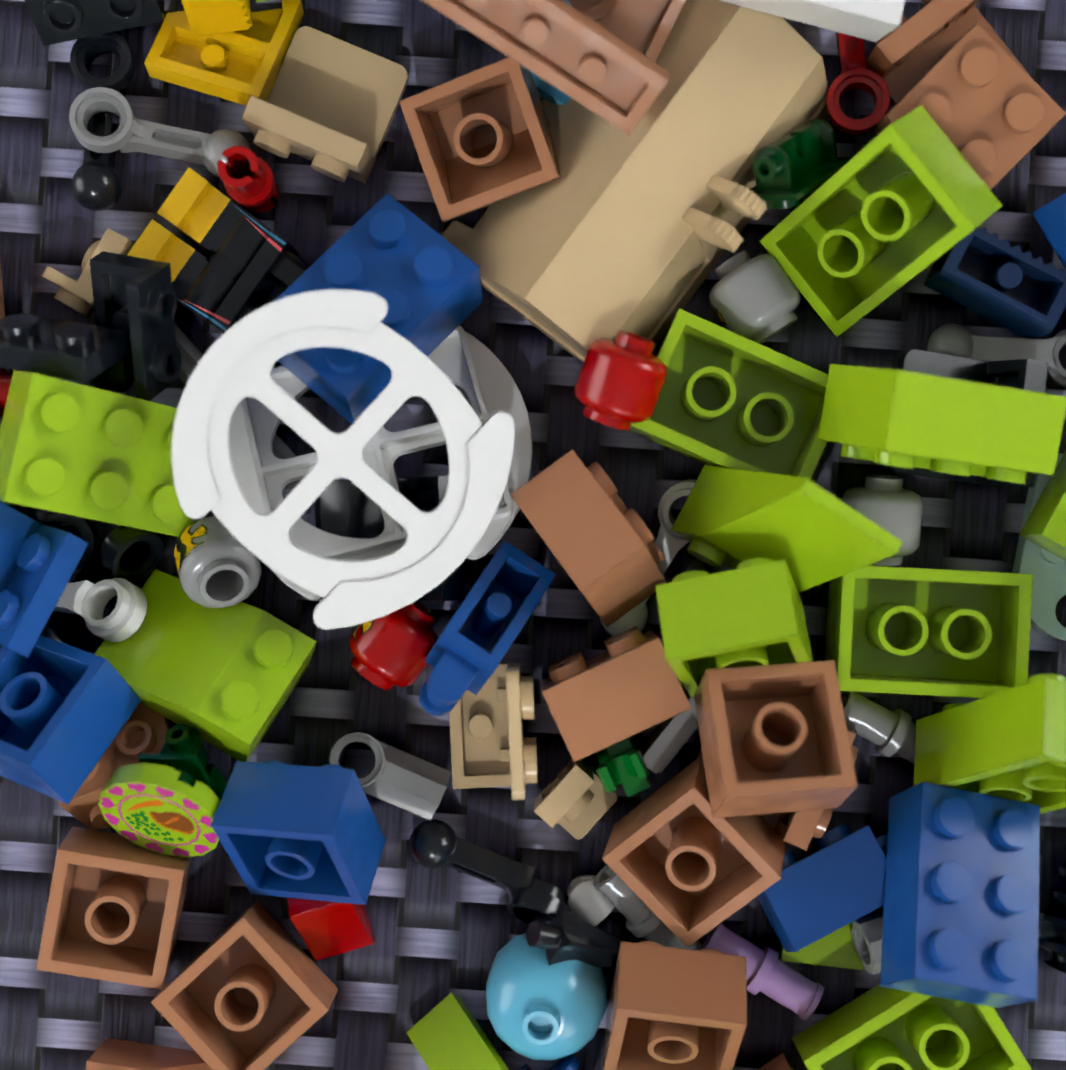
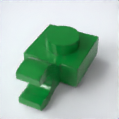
M629 737L595 752L600 764L595 770L606 793L615 791L621 783L627 797L650 788L646 778L649 774L647 766L639 749H633Z

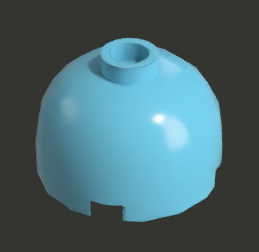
M526 933L513 937L496 954L486 982L487 1016L496 1035L516 1053L534 1060H556L578 1052L594 1038L607 1008V981L603 974V967H595L579 960H568L549 966L546 949L530 946L525 938Z

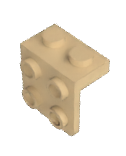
M303 26L295 32L267 102L251 95L241 119L255 137L254 144L283 158H288L291 152L312 161L311 168L334 180L345 182L348 176L366 184L399 106V101H401L409 81L408 73L402 65L312 27Z
M521 661L500 662L477 695L466 690L455 707L449 712L453 789L511 787L512 800H525L526 784L538 783L536 737H524L523 721L535 719L533 675L521 676Z

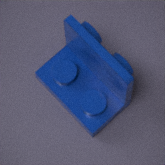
M0 502V645L25 657H29L89 543L67 531L41 524Z

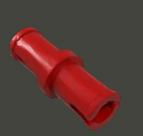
M231 146L224 150L222 155L228 161L224 163L218 159L217 172L224 182V187L229 196L238 204L244 205L255 213H266L272 210L275 205L270 199H279V188L270 166L246 147Z

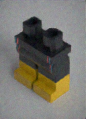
M188 167L157 213L176 229L211 252L210 257L206 258L153 219L127 254V256L170 263L172 288L176 291L177 302L223 333L246 315L261 308L275 287L284 292L308 269L297 257L299 253L287 240L213 187L190 167Z

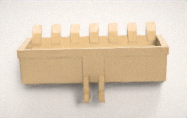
M686 0L655 62L668 71V83L630 135L576 100H572L571 97L564 105H556L543 99L541 103L549 123L560 178L485 206L486 212L473 229L455 220L450 223L442 237L480 267L482 287L582 363H584L588 349L593 341L602 338L615 340L619 330L645 337L655 343V348L668 331L679 308L682 310L685 308L728 250L733 253L743 240L740 232L751 218L759 220L767 209L764 201L749 190L756 186V179L753 173L756 153L783 136H791L790 132L801 127L806 122L812 119L824 120L828 115L826 100L829 89L823 57L782 17L719 0Z

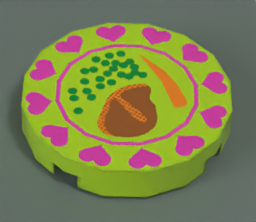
M144 762L124 765L115 770L101 792L98 805L104 819L118 834L159 854L185 858L203 856L217 847L219 838L214 832L211 823L221 800L203 782L196 780L194 786L191 787L187 783L179 781L181 772L175 770V768Z

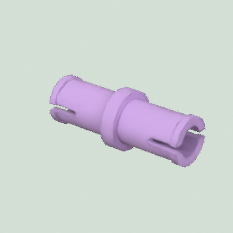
M723 923L709 931L704 939L702 950L716 949L728 955L746 957L747 991L751 994L756 995L762 992L796 1013L804 1021L812 1015L819 1004L824 987L819 983H814L778 960L779 952L771 947L766 946L762 950L726 928Z

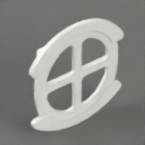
M324 289L290 295L262 306L231 326L209 348L190 376L178 405L171 443L174 484L180 506L185 514L190 518L199 519L211 510L229 532L265 564L293 583L323 597L314 609L313 620L317 627L326 630L351 627L384 617L413 603L438 586L459 567L480 541L497 511L508 481L514 452L515 423L511 415L505 411H496L482 424L465 397L451 380L412 343L381 323L388 311L384 298L372 292L353 289ZM307 348H344L372 356L384 362L391 369L392 378L389 384L347 430L335 433L325 427L273 380L271 368L277 360L285 354ZM413 396L422 397L430 404L442 428L448 452L449 471L445 495L440 504L429 512L421 511L369 466L362 457L364 446L401 405ZM246 397H255L310 444L318 455L317 462L283 501L272 512L267 514L256 512L248 503L236 480L230 458L229 429L232 413L237 404ZM342 477L352 481L402 525L407 532V538L392 553L363 560H342L317 555L297 547L289 539L288 532L291 526L330 483Z
M458 326L428 358L467 396L472 409L482 424L496 411L509 413L515 423L514 452L507 484L495 515L480 541L467 556L468 559L476 560L485 556L499 542L520 509L511 497V494L529 481L532 463V436L525 403L508 370L484 344L465 332L461 326ZM275 363L271 368L273 380L296 401L310 389L283 365L275 368ZM246 397L237 404L232 413L229 429L230 458L236 480L248 503L256 512L267 514L272 512L283 501L284 487L291 482L302 480L316 464L318 455L317 452L289 459L275 457L273 455L272 442L281 419L255 397ZM439 422L399 432L387 431L382 426L364 446L362 457L369 466L399 491L393 467L395 460L404 454L445 445L446 441ZM381 508L385 528L381 535L375 538H351L335 535L318 529L301 518L291 526L288 535L293 544L308 552L334 559L363 560L394 552L405 542L407 532L402 525ZM265 564L288 587L306 599L317 600L321 598V596L293 583Z

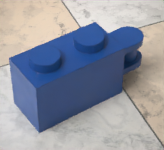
M503 541L424 660L434 667L419 692V701L425 711L436 716L446 715L455 707L466 690L474 695L478 694L494 673L556 576L555 573L507 541Z
M845 822L824 833L821 838H814L819 850L799 861L793 850L784 854L781 879L759 894L757 898L785 952H796L884 905L886 856L881 847L887 844L888 832L875 838L869 825L851 832Z

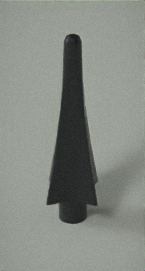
M560 908L552 924L533 921L529 925L526 935L527 943L530 946L546 949L549 966L568 960H579L595 967H616L621 941L627 942L587 923Z

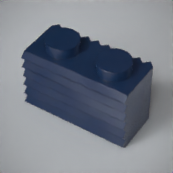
M986 227L978 230L977 228L936 259L923 284L1028 339H1036V337L1039 338L1044 334L1051 333L1066 307L1065 268L1055 270L1053 262L1044 265L1042 256L1033 259L1031 250L1022 253L1020 245L1011 247L1008 239L999 241L997 233L988 235Z

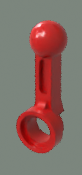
M836 32L840 75L832 82L828 90L826 100L827 114L833 125L839 130L848 134H864L875 129L878 122L886 115L890 103L889 89L879 74L866 69L864 39ZM851 89H863L873 97L875 109L869 116L863 119L849 118L842 112L839 105L842 95Z

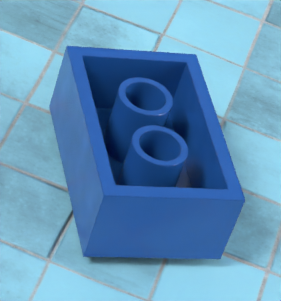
M388 193L276 299L279 300L290 295L324 289H353L375 293L384 298L388 306L387 314L381 323L407 339L427 357L483 302L480 267ZM307 348L285 354L277 360L351 424L382 392L392 378L391 369L384 362L372 356L344 348Z
M921 782L889 798L880 973L881 987L995 1008L1038 1000L1039 805L927 782Z

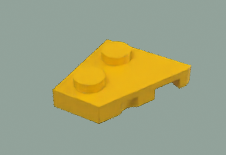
M282 0V8L251 12L252 26L248 30L198 36L192 32L185 11L167 13L144 62L149 77L247 106L251 95L267 102L295 32L298 30L304 17L302 1Z

